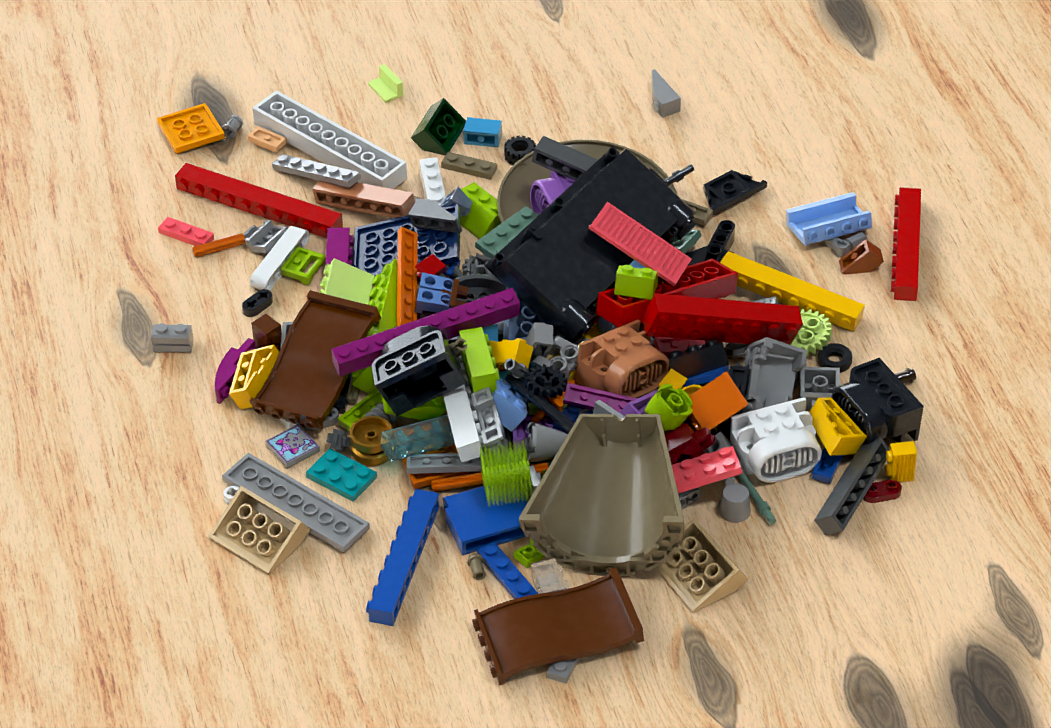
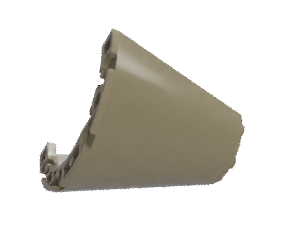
M614 414L579 415L519 517V523L525 536L530 537L534 541L533 546L539 552L568 569L574 570V567L585 569L586 574L605 576L609 573V569L617 567L621 577L635 575L637 570L645 568L646 571H650L673 556L683 538L684 516L660 414H626L624 418H617Z

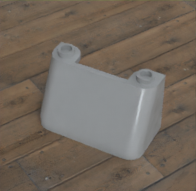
M768 337L751 343L746 351L744 367H749L751 370L745 400L749 405L743 408L742 413L764 408L767 396L785 398L786 395H789L792 399L796 371L805 367L807 350Z

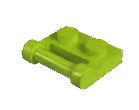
M297 247L281 267L280 273L281 275L299 280L304 285H309L314 274L325 264L326 256ZM312 260L315 261L308 272L304 273L303 271Z

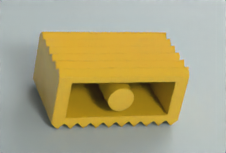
M914 441L891 443L889 451H886L888 464L885 465V475L889 476L890 480H896L900 483L902 481H914L917 461V449Z

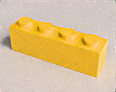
M516 338L511 341L506 339L500 342L489 341L498 371H508L504 368V364L510 358L514 359L517 363L524 364L528 369L534 347L527 344L526 340Z

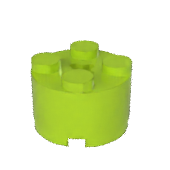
M671 384L662 385L645 408L647 414H660L664 431H667V429L675 430L693 411L691 409L693 403L689 395L681 388L677 390L672 388L673 385Z

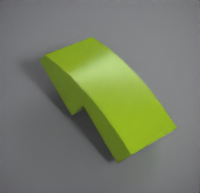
M530 539V544L515 550L513 555L526 568L546 557L533 546L534 541Z

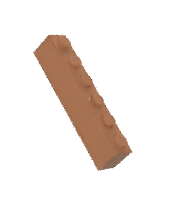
M319 181L312 188L316 203L391 218L407 216L415 203L412 192L358 182L349 188Z

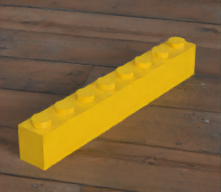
M729 251L720 262L738 273L736 286L767 298L776 297L778 302L784 305L799 306L800 311L802 309L805 312L812 309V313L819 311V315L824 314L825 318H829L830 323L854 332L863 318L865 304Z

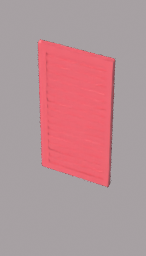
M609 202L605 204L588 228L644 267L657 271L658 276L672 286H676L677 281L692 260V258Z

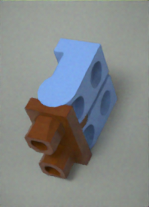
M422 272L415 312L422 313L424 310L439 313L465 304L466 301L456 300V298L466 300L469 287L459 285L458 279L452 280Z

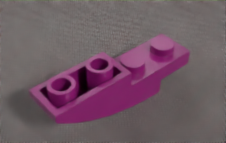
M248 338L239 349L231 347L225 354L215 377L217 403L220 404L229 396L240 355L243 352L255 350V340Z

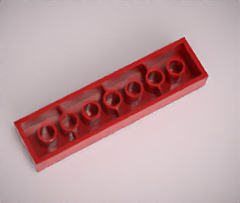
M710 259L687 266L677 281L676 286H672L658 276V285L655 293L714 299L725 298L736 293L738 273L720 262ZM615 288L598 293L596 314L603 317L604 320L611 322L617 328L636 320H640L641 324L643 322L642 317L651 301L649 299L615 295Z
M657 293L654 294L642 317L646 336L704 341L716 339L721 342L746 345L766 337L791 345L803 325L799 306Z

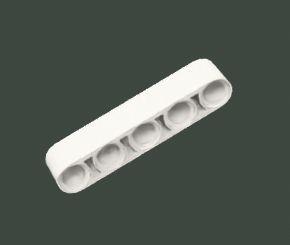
M290 226L253 272L250 278V286L259 290L267 289L271 291L282 276L280 269L297 247L304 248L307 244L309 231Z

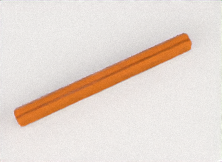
M546 462L532 464L536 473L539 472L540 475L543 470L549 468ZM482 473L437 479L431 482L432 490L435 492L483 484Z

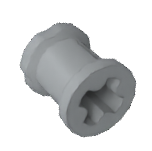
M231 115L228 123L222 126L225 136L229 138L235 137L237 130L243 126V120L237 115Z

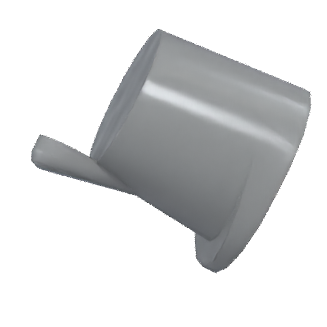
M730 477L725 479L726 487L723 490L722 499L719 501L718 510L726 521L739 523L745 521L750 516V496L748 489L744 485L734 483L735 478Z

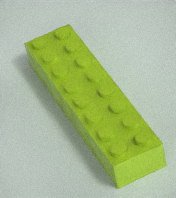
M395 258L390 264L387 263L384 266L380 275L377 274L373 279L372 284L374 286L369 295L371 300L368 305L377 307L381 319L378 324L375 323L366 337L397 327V259ZM372 366L352 372L353 386L368 394L377 389L374 384Z

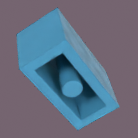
M467 117L463 130L464 144L498 148L502 137V121Z

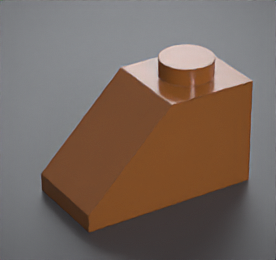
M867 239L839 260L840 268L844 275L868 273L884 262L881 249Z

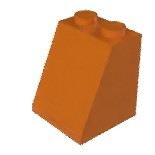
M726 371L689 396L693 403L691 406L693 411L688 418L692 423L691 427L694 432L704 427L711 431L749 404Z

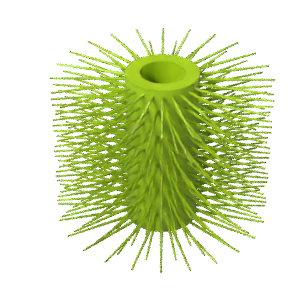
M517 443L519 446L517 450L519 452L516 451L514 446L513 449L515 451L512 450L510 445L509 448L505 445V455L502 448L500 449L502 451L500 454L498 448H496L498 450L496 452L494 447H492L494 450L492 451L491 447L488 446L490 451L488 450V455L485 449L483 454L480 448L482 480L489 504L491 499L493 504H495L493 501L495 500L497 505H499L497 500L499 501V496L502 502L503 497L507 503V492L510 499L512 498L510 496L512 493L515 500L514 495H516L519 501L520 498L518 496L524 501L522 498L524 494L522 492L525 493L527 498L528 496L531 498L533 492L531 491L532 483H530V466L527 458V449H525L523 444L520 446Z

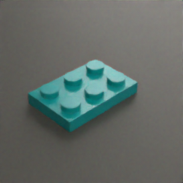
M329 448L306 471V478L354 502L377 479V472Z

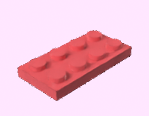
M733 446L724 447L718 451L705 453L699 457L686 459L672 465L678 493L743 474Z

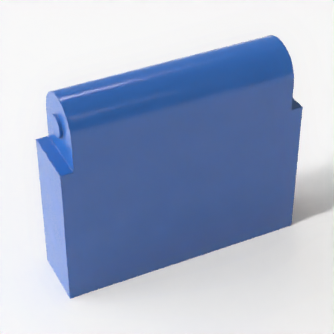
M484 486L443 497L446 523L462 556L476 552L477 549L492 542L500 545L526 537L519 523V517L528 503L524 492H522L524 494V497L522 496L524 501L518 496L520 498L519 501L516 495H514L515 500L511 493L510 503L507 492V503L503 497L502 502L499 496V501L497 500L499 505H497L495 500H493L495 503L493 504L491 499L489 504Z

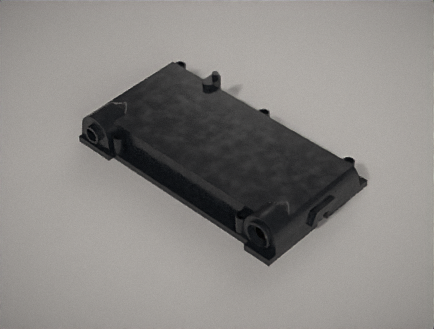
M614 147L610 148L485 265L508 289L513 288L517 297L544 323L553 325V331L559 337L572 344H575L594 325L592 321L598 315L596 314L598 293L615 288L616 273L619 265H630L634 260L588 229L607 202L669 244L676 238L681 241L696 226V223L693 221L696 212L667 186L665 180L652 168H647L627 148L620 153Z

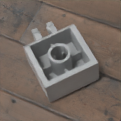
M804 367L800 370L799 391L800 398L805 397L806 399L805 411H810L818 398L832 396L833 390L840 386V368Z

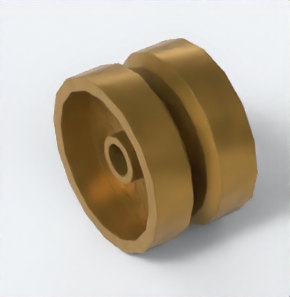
M365 416L352 424L349 430L351 452L357 462L362 465L375 466L387 462L394 453L393 430L388 420L378 416Z

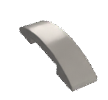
M487 387L471 394L473 405L480 421L484 445L487 447L505 438L504 430L490 388Z

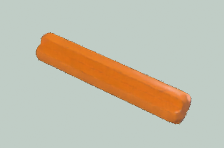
M243 233L215 240L194 246L192 251L195 257L245 244V236Z

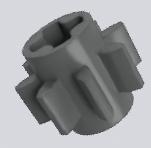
M333 429V434L328 433L326 440L327 443H331V449L344 451L345 446L350 447L351 443L350 437H347L348 432Z

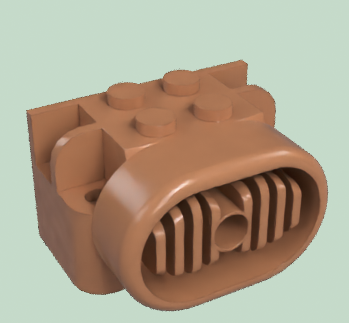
M636 320L579 344L575 382L580 386L638 399L659 388V383L669 372V360L650 344L651 336H646L645 331L639 332L641 321Z

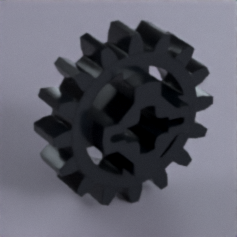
M545 364L542 367L535 365V369L530 367L529 372H526L524 385L527 386V391L532 390L531 395L538 394L540 399L542 396L546 397L547 400H549L550 396L557 399V395L562 396L563 392H566L568 378H565V373H560L559 368L553 369V365L550 367H546Z

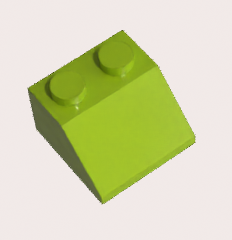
M619 265L616 273L614 294L652 300L658 285L657 271L650 268L640 269L633 268L631 265Z

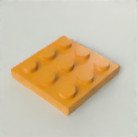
M206 103L156 118L158 126L175 154L225 139L224 131Z

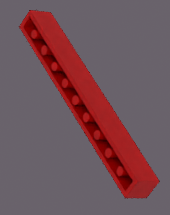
M185 163L175 175L176 188L178 190L287 226L298 227L324 238H327L328 228H343L342 213L189 163Z

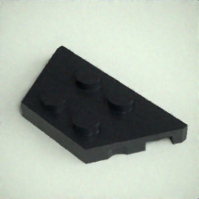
M731 170L705 183L703 190L714 216L767 188V181L757 182L752 180V176L743 175Z

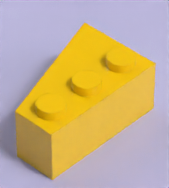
M274 345L241 353L229 395L240 410L252 407L249 401L250 398L256 397L269 377L279 355V351Z
M831 397L818 398L809 412L813 418L812 425L830 456L856 454L867 437Z

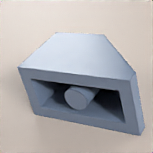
M458 186L444 198L440 206L446 207L459 204L461 216L465 217L471 211L470 207L473 202Z

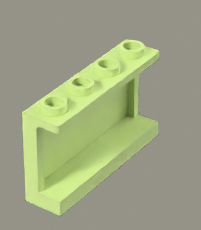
M335 258L330 264L325 266L323 271L325 276L321 281L320 287L322 289L319 293L368 305L374 275Z

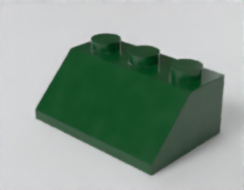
M442 98L430 106L411 139L424 151L446 155L447 152H450L463 131L466 120L445 98Z

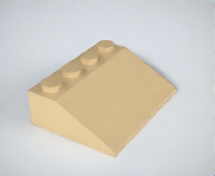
M240 486L208 537L266 573L271 574L301 545L311 529L300 520Z
M695 518L684 526L683 538L679 543L677 551L666 562L656 567L693 612H697L733 594L748 581L747 577Z

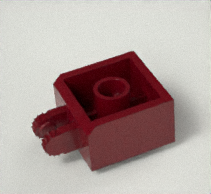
M682 423L675 430L665 432L664 435L671 465L708 453L707 448L716 442V437L710 433L711 431L707 427L694 432L686 423Z

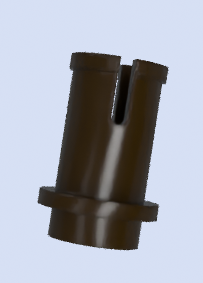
M906 368L905 371L895 374L902 383H913L916 380V373L913 368Z

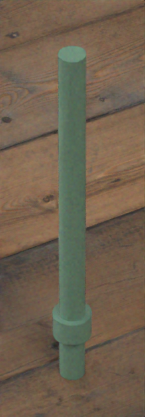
M742 469L743 474L737 475L738 478L748 489L750 496L757 505L756 508L759 513L764 515L770 525L774 524L776 519L771 513L770 506L766 501H763Z

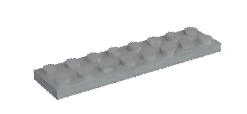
M247 453L222 475L223 482L230 486H238L239 488L243 486L300 520L311 529L309 531L311 534L342 552H345L370 529L369 522L250 453Z

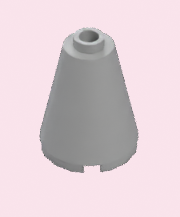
M530 422L526 429V432L530 433L524 441L528 462L554 459L568 434Z

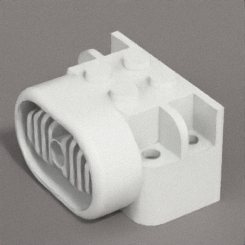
M805 397L731 416L730 443L744 466L743 471L745 474H755L759 480L773 483L803 475L818 464L821 459L822 450L816 440V430L812 425V415L805 411Z

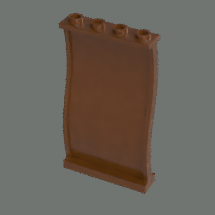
M310 290L307 294L306 303L297 314L286 335L269 377L256 397L249 400L253 410L260 415L267 414L275 419L288 420L293 424L300 423L312 429H323V422L336 403L349 375L346 374L339 377L332 362V348L365 338L375 323L378 324L381 319L377 307Z
M617 567L609 569L607 575L577 587L512 599L481 612L476 609L474 610L475 619H472L475 632H480L478 635L481 647L485 646L486 648L484 650L485 659L492 664L489 666L493 678L497 677L499 685L503 684L504 679L537 666L589 657L616 649L632 641H635L636 644L644 641L643 627Z

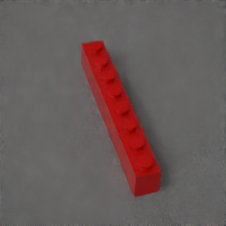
M899 187V195L895 194V205H898V207L895 206L894 217H897V219L894 218L893 229L897 231L893 232V242L896 243H893L892 254H896V256H892V267L895 268H892L891 279H895V281H891V292H894V300L917 301L921 189Z

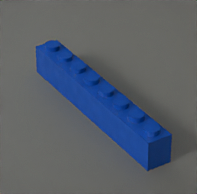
M415 489L413 497H409L408 510L403 512L402 525L397 527L396 540L391 542L390 555H386L384 570H380L378 585H375L373 588V598L371 601H368L366 606V612L369 613V622L394 626L439 510V493Z

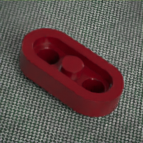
M896 480L874 482L863 499L868 503L894 500L901 496L902 486Z

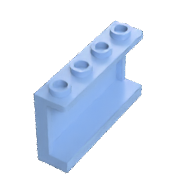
M853 192L786 210L787 226L804 245L872 228V213L870 211H861L856 205V195Z

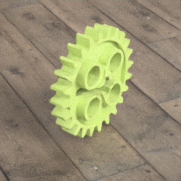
M802 309L800 314L803 325L791 345L807 350L806 356L808 357L809 352L816 354V349L823 350L822 346H828L827 342L831 341L833 334L829 318H825L824 314L819 315V311L812 313V309L808 310V312Z

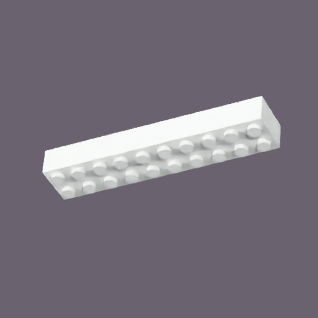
M275 91L252 108L255 125L286 137L287 143L324 164L360 172L361 179L357 181L358 183L394 189L407 179V164L405 161L279 91Z

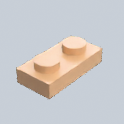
M259 126L248 135L249 142L276 153L287 144L286 137Z

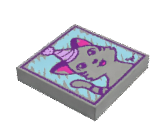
M299 424L265 441L266 446L286 468L320 451V446Z

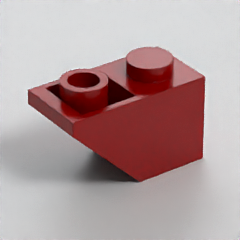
M431 254L415 266L418 270L416 274L420 278L422 272L439 276L440 273L445 274L449 269L434 254Z

